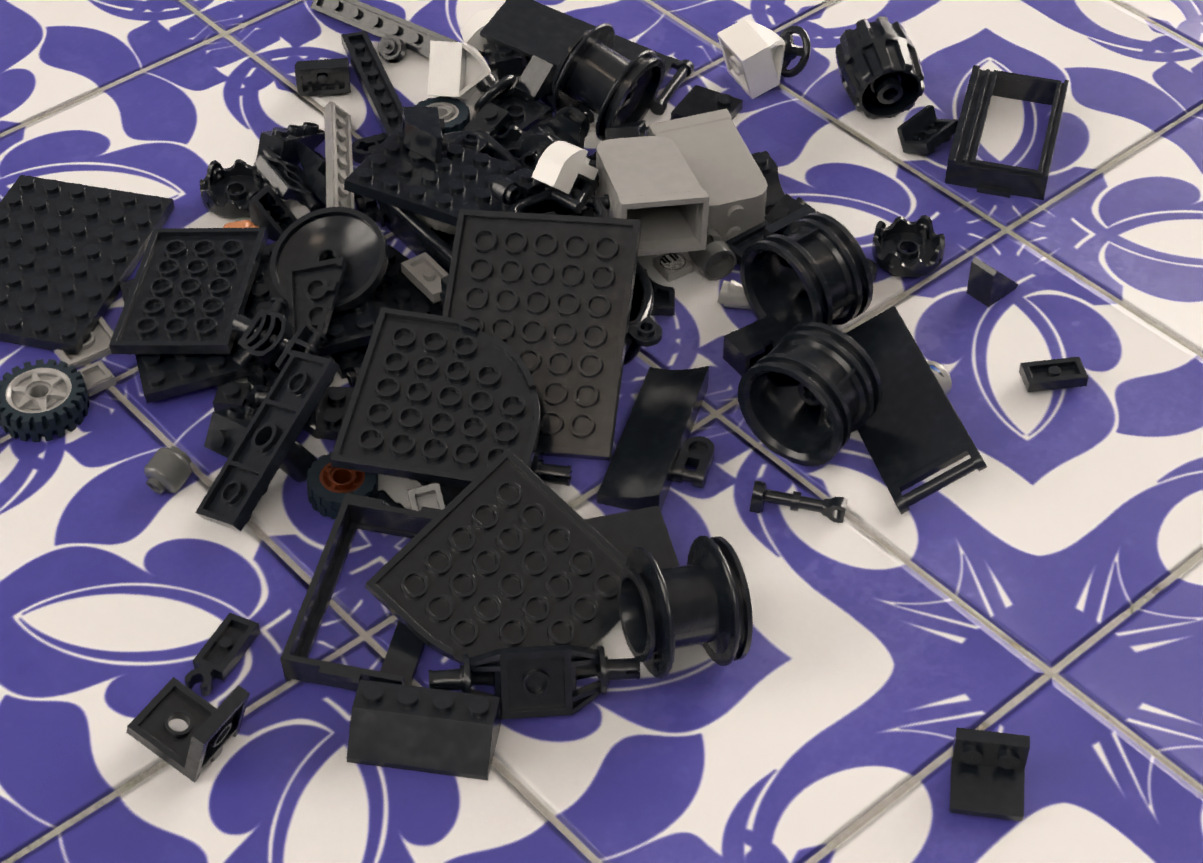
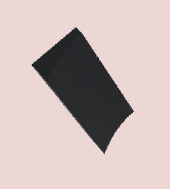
M709 366L684 370L649 368L597 493V503L627 510L658 506L662 510L672 484L671 477L674 465L684 442L690 437L708 389Z

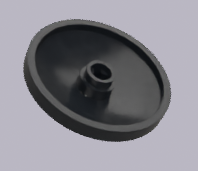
M328 207L315 210L293 222L277 240L270 259L272 282L279 295L287 302L286 267L345 257L348 263L332 314L347 311L366 300L381 283L386 273L389 259L386 240L375 221L358 210L347 207Z

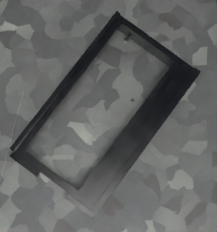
M973 65L948 158L945 183L975 188L978 193L1010 198V195L1044 200L1069 80H1065L1062 83L1060 80L998 70L993 72L990 69L981 70L980 66ZM992 96L1052 105L1038 170L976 160Z
M349 493L345 494L280 658L285 681L295 679L357 691L360 679L411 686L425 643L413 634L400 620L397 623L381 671L308 657L357 530L361 529L414 538L442 511L441 509L422 506L420 511L384 505L383 499Z

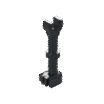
M755 480L749 511L760 513L763 511L764 503L768 502L789 506L790 510L797 512L798 509L819 512L833 522L843 523L848 499L833 497L820 500L801 496L802 493L796 491L790 494L767 489L766 482Z

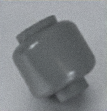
M171 446L170 449L160 448L144 467V473L148 478L147 486L160 495L164 491L171 494L177 493L192 474L191 459L186 453L175 446Z

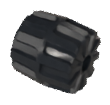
M878 16L875 22H869L865 18L859 20L856 23V29H847L842 33L840 44L836 46L835 50L836 60L842 83L856 110L859 112L863 111L866 117L872 119L892 118L906 110L909 111L915 106L916 100L919 96L923 95L925 89L924 73L919 55L904 27L898 21L891 24L886 16Z

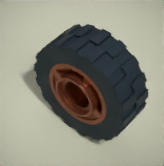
M330 452V454L320 456L317 461L311 464V468L308 469L307 495L309 503L312 504V508L315 511L320 512V515L324 517L328 516L331 519H336L346 493L375 498V494L378 492V474L332 467L330 461L332 452Z

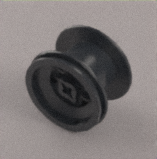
M603 23L592 30L585 31L574 40L563 55L552 81L553 108L557 113L566 106L576 107L579 103L598 114L596 136L601 141L606 140L605 129L607 127L643 120L660 90L666 66L664 60L657 57L656 52L653 50L641 52L632 61L612 50L615 31L609 23Z
M698 536L690 547L687 565L660 569L652 554L643 547H635L630 552L626 567L621 571L618 580L617 599L619 616L624 637L632 655L639 662H643L644 666L653 676L662 679L669 674L674 662L675 649L702 644L709 657L720 666H727L733 660H741L747 655L753 633L750 592L741 562L732 545L726 539L720 536L711 538L708 536Z

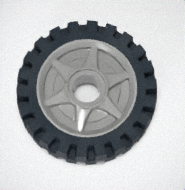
M43 359L36 360V365L32 366L29 361L23 363V369L16 366L12 368L13 374L6 372L2 376L3 381L0 380V426H2L5 433L9 432L10 436L15 439L19 436L21 441L27 442L31 437L33 442H40L41 437H45L46 441L53 440L52 435L57 434L59 438L65 436V429L72 432L76 429L75 423L81 425L84 421L83 416L88 414L89 398L83 376L80 371L77 372L74 366L70 365L68 367L66 362L60 361L57 365L56 360L49 359L47 364H44Z

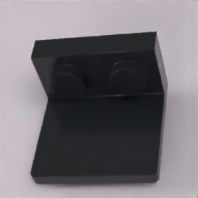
M348 58L296 62L295 76L298 96L313 97L325 94L340 95L351 93Z
M957 727L951 753L949 811L956 814L1022 821L1024 817L1025 766L1030 749V736Z

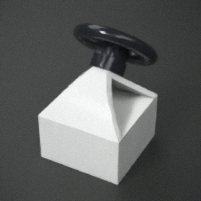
M742 19L717 33L727 72L751 99L778 86L781 76L789 78L798 75L809 60L811 51L810 38L806 30L800 26H790L783 30L780 35H777L772 30L758 23ZM796 33L801 37L803 48H798L794 44L792 34ZM801 56L798 64L793 69L787 70L791 60Z
M432 40L430 42L427 95L469 99L478 89L482 94L474 105V110L478 112L488 102L494 101L507 92L516 82V77L513 74L507 75L497 82L484 57L472 45L462 42Z

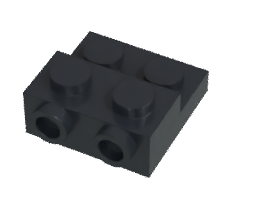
M488 39L487 44L483 45L491 72H496L498 80L510 74L515 75V77L521 76L531 59L529 56Z

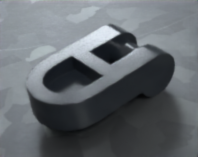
M702 436L687 439L674 465L671 481L677 483L687 481L693 483L694 487L704 488L707 474L714 459L713 442ZM687 466L696 467L697 469H696V470L687 469Z

